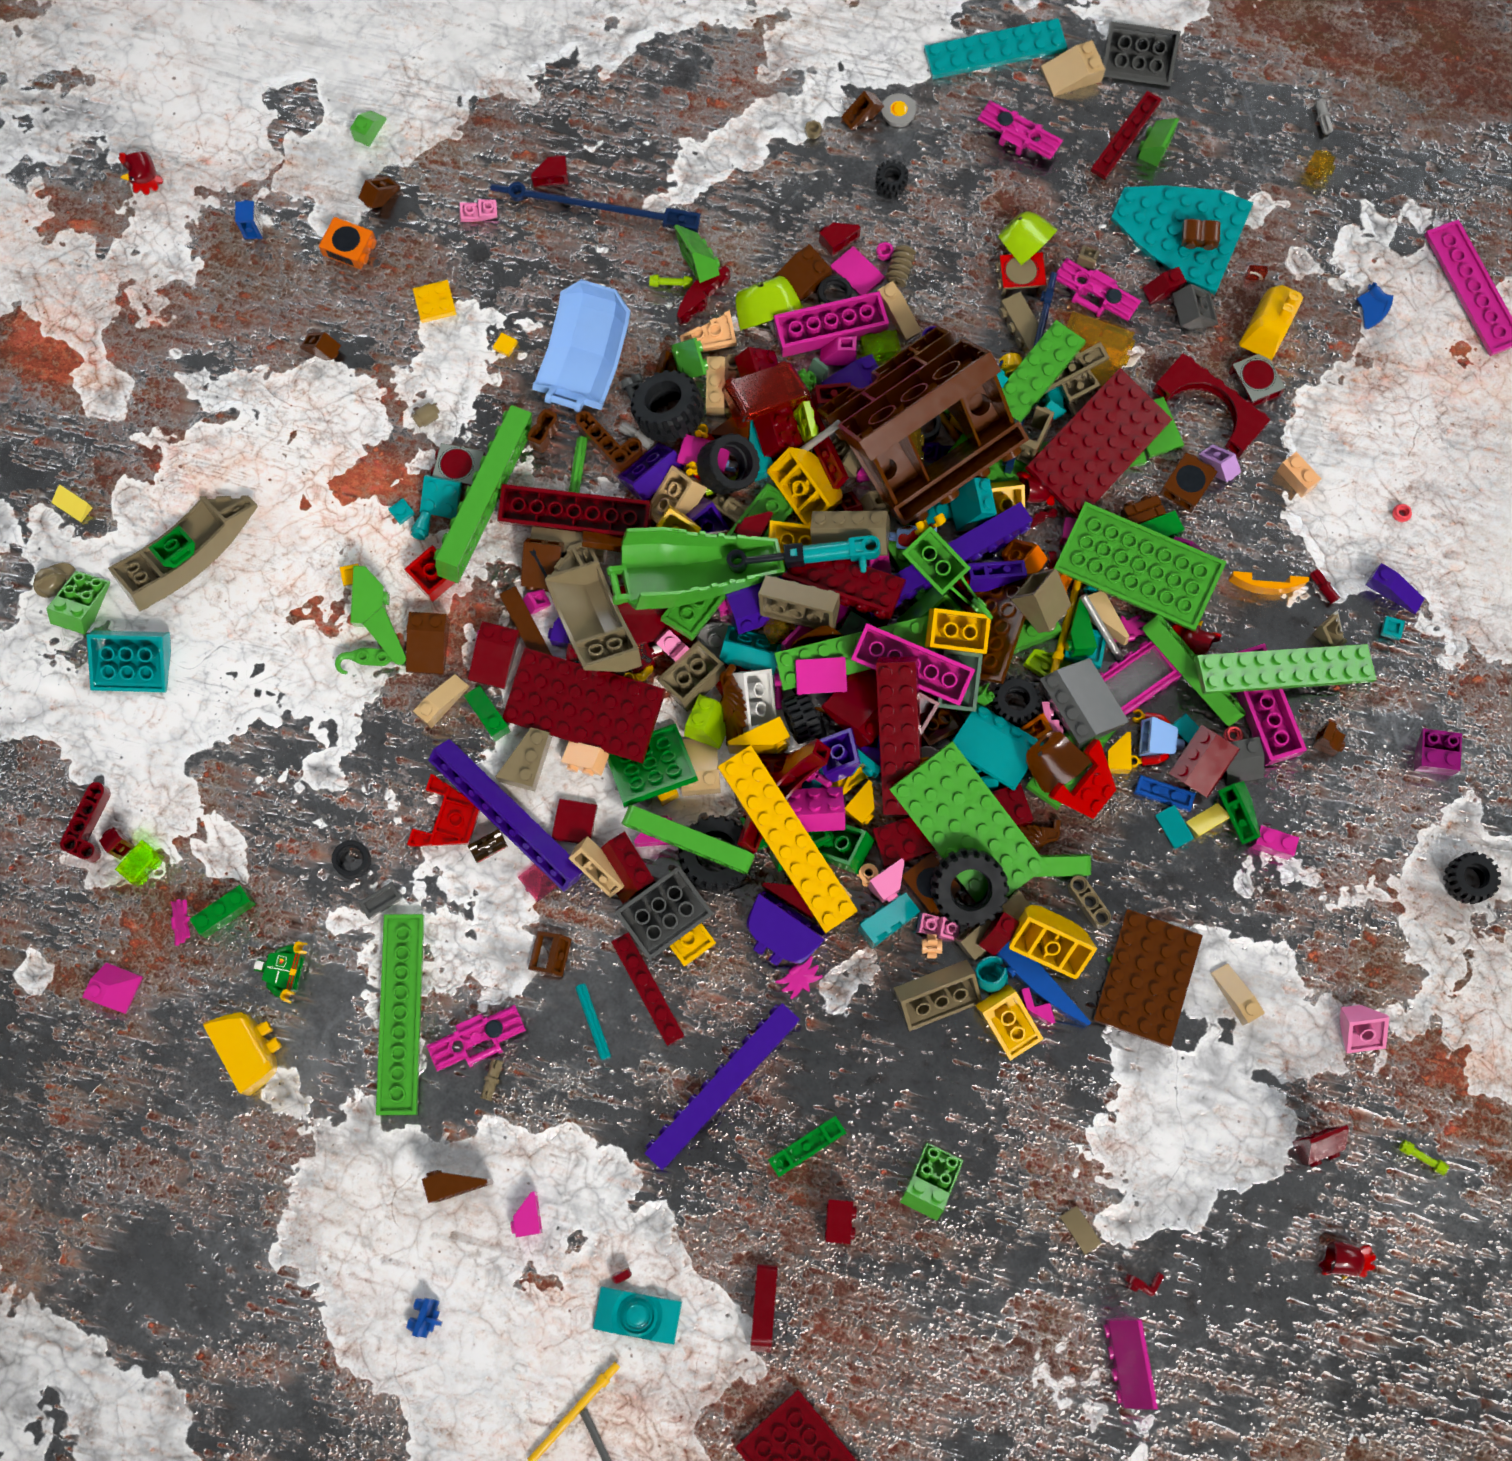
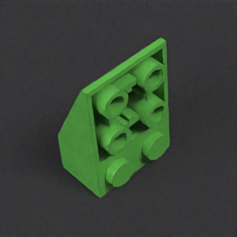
M692 338L670 345L677 370L680 373H686L691 378L707 374L706 370L709 368L706 359H702L701 352L703 347L700 340L697 341V338Z
M75 570L46 608L50 624L85 635L97 617L110 581Z
M927 1142L900 1203L937 1221L944 1211L964 1160Z

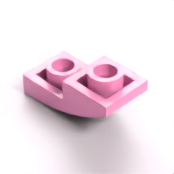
M478 199V203L459 204L460 222H477L497 218L496 200Z
M1050 701L1042 702L1039 708L1040 714H1045L1053 731H1059L1063 734V726L1059 724V720H1051L1054 718V710L1050 707Z
M919 913L917 933L925 935L937 934L938 938L954 940L958 937L960 926L955 922H950L946 917Z

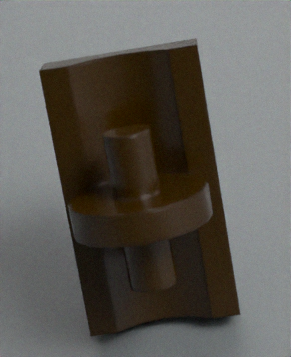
M499 829L468 845L476 863L508 847Z

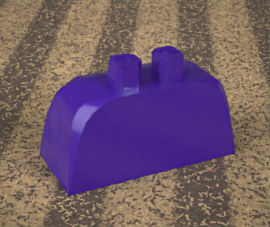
M766 890L758 894L747 919V929L757 940L753 950L763 955L767 948L772 950L773 953L768 960L776 966L783 959L793 963L804 962L830 935L829 933H824L816 924Z

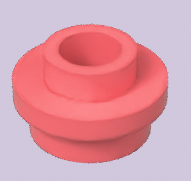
M1399 504L1394 507L1392 515L1396 521L1406 522L1411 518L1412 510L1406 504Z
M1230 726L1224 731V739L1229 742L1243 740V732L1237 726ZM1230 733H1234L1236 739H1232Z

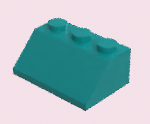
M728 625L719 660L727 665L741 666L746 670L772 669V675H774L777 667L774 653L781 651L783 639L753 631L738 635L735 628Z

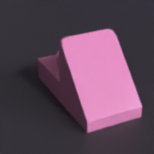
M668 628L654 641L675 662L689 650L688 646Z

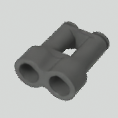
M640 373L621 381L622 387L626 389L630 401L633 398L634 388H637L644 381Z

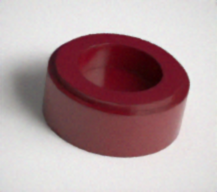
M1047 551L1048 561L1046 564L1048 570L1054 569L1058 561L1055 551Z
M625 1268L611 1276L613 1284L621 1283L632 1276L630 1268Z

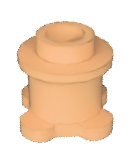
M869 863L864 864L860 868L857 877H860L864 887H868L870 880L879 875L878 869L875 865ZM870 871L872 875L867 876L865 872Z

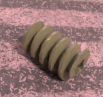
M899 245L894 249L888 272L885 275L889 283L893 281L900 288L906 286L905 281L908 280V275L911 272L910 269L913 266L912 263L915 260L914 255H916L914 249L906 245Z

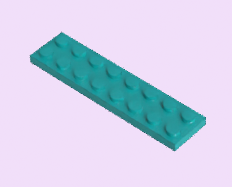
M1059 18L925 45L924 52L933 80L1063 53L1067 51L1068 47Z

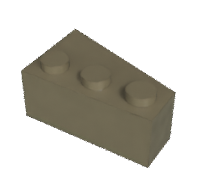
M531 727L495 776L498 782L535 792L552 740L550 732Z

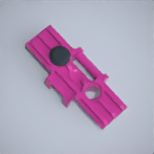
M991 100L977 118L981 123L1002 133L999 145L1004 146L1006 141L1016 146L1015 154L1019 156L1023 148L1027 147L1051 160L1063 142L1062 139L1042 129L1043 125L1035 124L1020 116L1019 112H1011Z
M1066 258L1057 271L1056 281L1076 292L1071 302L1082 305L1097 314L1096 316L1099 318L1106 309L1128 322L1141 303V300L1118 288V281L1097 269L1089 271ZM1084 277L1087 282L1080 284L1077 278ZM1090 292L1099 297L1101 308L1080 295L1086 296Z
M513 1005L485 1018L480 1013L471 1019L455 1025L457 1031L426 1046L437 1072L466 1059L469 1067H472L474 1063L497 1052L499 1054L502 1053L503 1049L500 1042L526 1031L516 1006ZM486 1040L493 1041L494 1046L470 1056L469 1050L473 1046ZM456 1041L463 1043V1049L460 1052L453 1051L452 1046Z

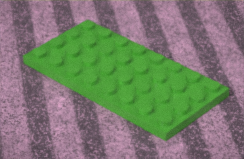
M1085 502L1054 569L1056 568L1060 574L1195 631L1227 562Z
M953 741L889 788L942 858L945 859L949 856L948 853L952 851L956 853L962 848L966 850L974 848L978 851H984L993 857L1001 865L1007 876V884L1009 885L1007 897L1048 867ZM971 869L965 870L956 876L976 903L985 896L988 883L986 877L981 872Z

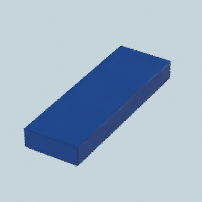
M1139 775L1134 790L1135 795L1168 806L1175 805L1177 809L1186 812L1191 811L1196 795L1194 792L1143 775Z

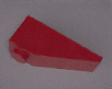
M763 883L762 889L768 891L809 919H813L814 916L794 885Z

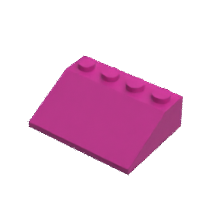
M1132 1316L1105 1319L1106 1325H1103L1105 1337L1109 1338L1110 1346L1107 1347L1109 1359L1113 1360L1114 1368H1111L1113 1381L1117 1383L1118 1390H1115L1117 1403H1120L1121 1407L1128 1409H1158L1142 1320Z

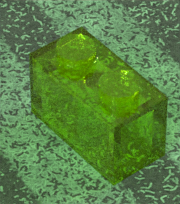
M885 330L878 334L868 333L861 336L860 348L863 357L872 354L875 361L880 362L889 360L901 352L896 330Z
M141 840L115 870L131 884L139 887L148 880L153 870L161 866L162 860L165 857L149 843Z

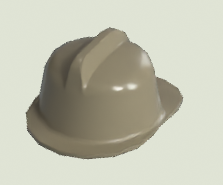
M58 563L40 569L36 573L33 582L35 592L43 598L56 596L76 569L68 563Z

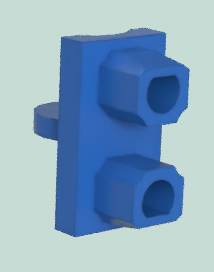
M416 1298L413 1307L415 1310L420 1311L418 1318L410 1317L406 1328L412 1332V1336L427 1338L428 1333L433 1332L435 1325H442L443 1321L438 1319L440 1311H437L440 1301L430 1298Z

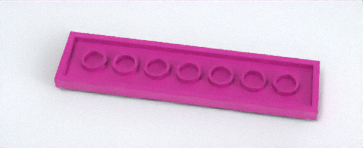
M1459 219L1426 231L1424 236L1489 356L1511 349L1512 316Z

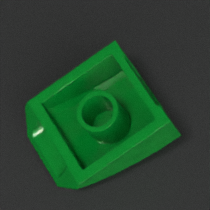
M178 525L148 548L164 567L176 568L194 555L195 543Z

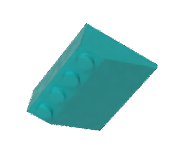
M95 630L87 634L90 690L167 692L171 657L170 632Z
M978 703L976 712L972 711L953 740L954 744L971 765L1012 790L1016 789L1028 770L1026 754L1038 741L1037 738L1029 735Z

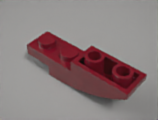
M726 265L719 269L720 275L701 283L696 280L692 284L678 309L677 322L679 326L683 323H688L696 313L702 312L707 307V296H712L716 289L720 286H725L729 282L730 269Z

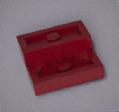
M559 799L552 838L579 844L587 836L592 839L598 805Z

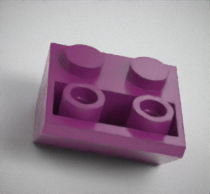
M1423 728L1414 753V771L1453 776L1460 772L1462 733Z

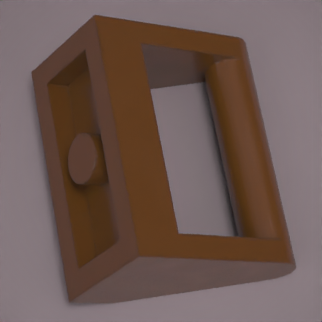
M537 931L528 970L563 977L572 939L561 934ZM544 937L553 939L546 968L537 967Z

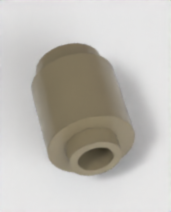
M428 402L414 411L415 414L412 415V418L419 428L422 426L426 427L439 418L438 414L440 411L434 403L431 405Z

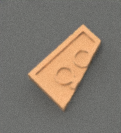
M730 310L719 318H713L709 323L701 327L698 326L681 335L680 341L683 342L697 338V341H701L702 352L737 346Z

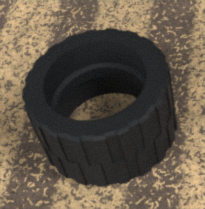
M733 433L723 435L706 443L701 448L696 462L697 473L700 476L701 482L712 492L721 495L731 494L748 487L757 478L760 469L758 452L752 442L746 437ZM721 448L730 451L737 460L738 475L735 481L725 477L718 466V453Z

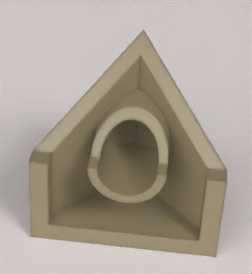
M1338 610L1312 633L1325 647L1343 646L1347 642L1343 636L1344 633Z

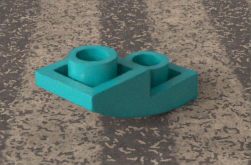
M1186 713L1172 724L1177 727L1178 735L1187 744H1189L1199 729V726Z

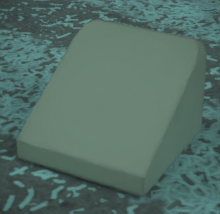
M814 357L807 371H812L816 376V383L821 384L828 377L829 367L817 357Z

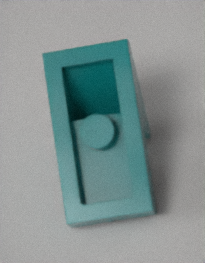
M858 750L861 762L858 768H863L862 771L867 776L876 778L881 772V767Z

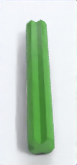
M584 436L577 438L569 492L580 493L588 439Z

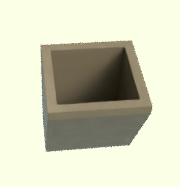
M1056 568L1033 573L1011 598L1038 633L1054 630L1057 626L1056 623L1067 614V610L1071 606Z

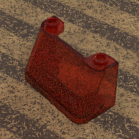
M781 361L776 366L737 379L735 377L729 378L725 381L722 388L738 429L747 427L746 422L756 421L760 416L787 407L793 409L795 405L798 407L803 401H809L811 397L807 386L793 365L786 361Z

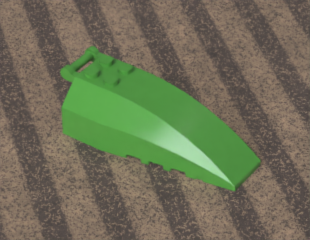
M670 527L627 528L621 542V565L610 566L606 569L607 575L610 576L614 595L612 597L613 604L629 603L635 610L673 608L753 586L763 582L766 575L771 577L783 575L785 573L783 561L748 564L747 569L742 573L732 572L727 563L728 553L735 549L743 551L746 556L781 553L778 539L757 536L747 537L738 534L737 536H727L725 533L707 534L706 531H699L697 533L688 532L687 529ZM735 559L733 564L741 563L742 559ZM618 574H622L626 594H621Z

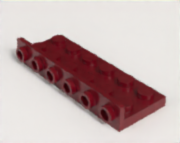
M847 559L806 563L803 567L788 568L787 573L782 575L783 580L795 581L799 584L815 586L819 589L832 590L839 593L841 605L856 607L858 611L863 613L867 611L874 613L876 617L881 619H891L906 583L904 578L868 566L866 567V572L861 573L859 563L851 562Z

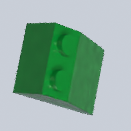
M845 824V830L828 831L831 840L818 848L826 862L858 875L874 843V839L867 831Z

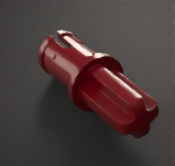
M1319 569L1309 574L1319 588L1318 591L1323 593L1330 605L1341 598L1330 585L1331 582L1327 581Z

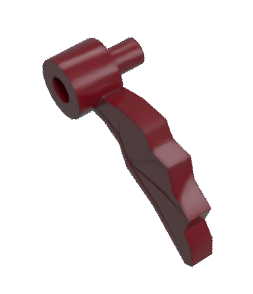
M1053 508L1049 512L1040 511L1039 514H1035L1030 528L1032 529L1044 522L1048 517L1056 518L1057 510Z

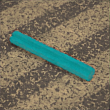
M584 983L577 985L576 991L600 1059H608L611 1057L588 989Z

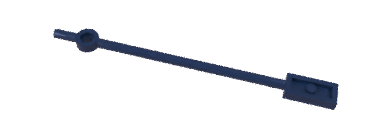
M513 182L509 186L491 184L490 187L491 191L509 194L513 201H521L525 197L651 218L662 220L663 227L674 229L675 225H680L698 233L701 221V213L666 208L665 213L527 190L521 182Z
M1056 272L1050 273L1047 289L1042 291L1040 302H1043L1034 346L1044 335L1057 279ZM1015 458L1003 461L1002 465L1005 466L1004 473H1012Z

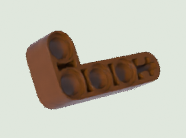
M580 411L577 413L575 420L578 430L615 470L624 471L643 455L642 443L638 438H630L620 446L589 412ZM594 433H600L598 437L592 436ZM608 445L612 446L609 450L604 449ZM632 447H638V450L631 451L630 449ZM619 458L625 459L623 462H616Z

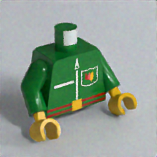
M297 941L295 944L278 948L274 953L268 954L267 961L257 959L254 965V971L263 973L262 980L266 982L267 989L275 997L290 1004L292 1001H289V997L292 994H296L305 961V956L301 954L307 953L303 951V946L307 945L305 942Z

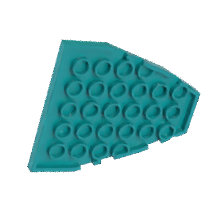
M1165 185L1124 187L1111 221L1121 229L1125 236L1128 234L1132 238L1133 244L1152 260H1158L1163 264L1165 270L1168 271L1180 267L1187 281L1186 284H1193L1215 295L1253 206V202L1215 189ZM1186 219L1221 222L1218 247L1213 250H1205L1201 247L1187 249L1181 246L1183 221Z

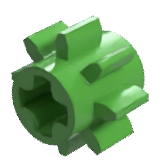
M805 368L798 371L794 378V385L799 391L809 392L816 383L815 374L812 371L806 372Z

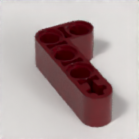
M93 782L88 786L60 841V847L63 851L91 863L100 859L101 850L99 847L88 842L111 796L109 788L100 782ZM93 806L92 812L87 814V809ZM84 823V828L78 832V827ZM75 841L74 847L69 849L70 843ZM92 848L91 855L86 856L87 851Z
M757 1264L750 1351L771 1353L777 1265Z

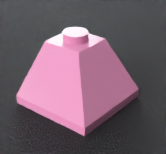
M903 859L894 863L869 882V890L882 903L886 900L891 902L898 897L897 893L900 890L904 867Z
M1363 1005L1341 1007L1340 1027L1346 1053L1386 1049L1389 1016Z

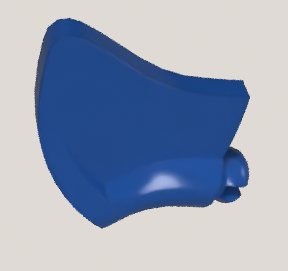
M1375 282L1372 285H1368L1367 289L1369 292L1356 299L1362 308L1364 328L1367 330L1380 323L1387 316L1393 303V295L1384 293Z

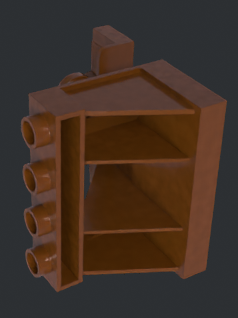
M939 326L871 372L872 383L861 389L852 385L816 410L822 421L828 426L837 420L841 421L837 425L839 429L835 431V434L840 440L847 441L892 517L903 526L907 524L914 526L917 522L924 521L929 515L928 509L938 502L940 504H947L956 499L960 494L958 490L960 487L973 478H986L991 472L989 467L999 460L1009 461L1017 457L1022 451L1020 446L1029 440L1021 423L1012 417L997 377L1001 369L991 351L964 338L956 343L951 332ZM948 409L958 422L967 440L925 468L910 434Z

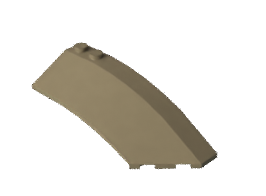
M248 495L232 499L231 496H216L215 499L199 496L200 500L172 528L143 549L110 566L108 569L139 611L147 609L189 583L213 563L235 540L258 508L257 504ZM179 525L194 541V555L176 568L164 567L148 547Z
M582 542L570 545L566 550L567 554L565 557L560 558L554 566L553 573L551 575L548 574L545 578V582L583 670L625 672L641 667L639 648L618 606L613 604V595L593 549L583 547Z

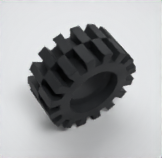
M887 160L886 164L883 162L878 167L876 184L882 193L885 190L886 195L891 192V196H893L895 192L898 195L900 190L902 192L905 190L908 181V169H906L904 164L901 166L902 162L898 161L896 163V160H893L890 163V160ZM892 173L896 174L899 179L891 182L886 180L885 176Z

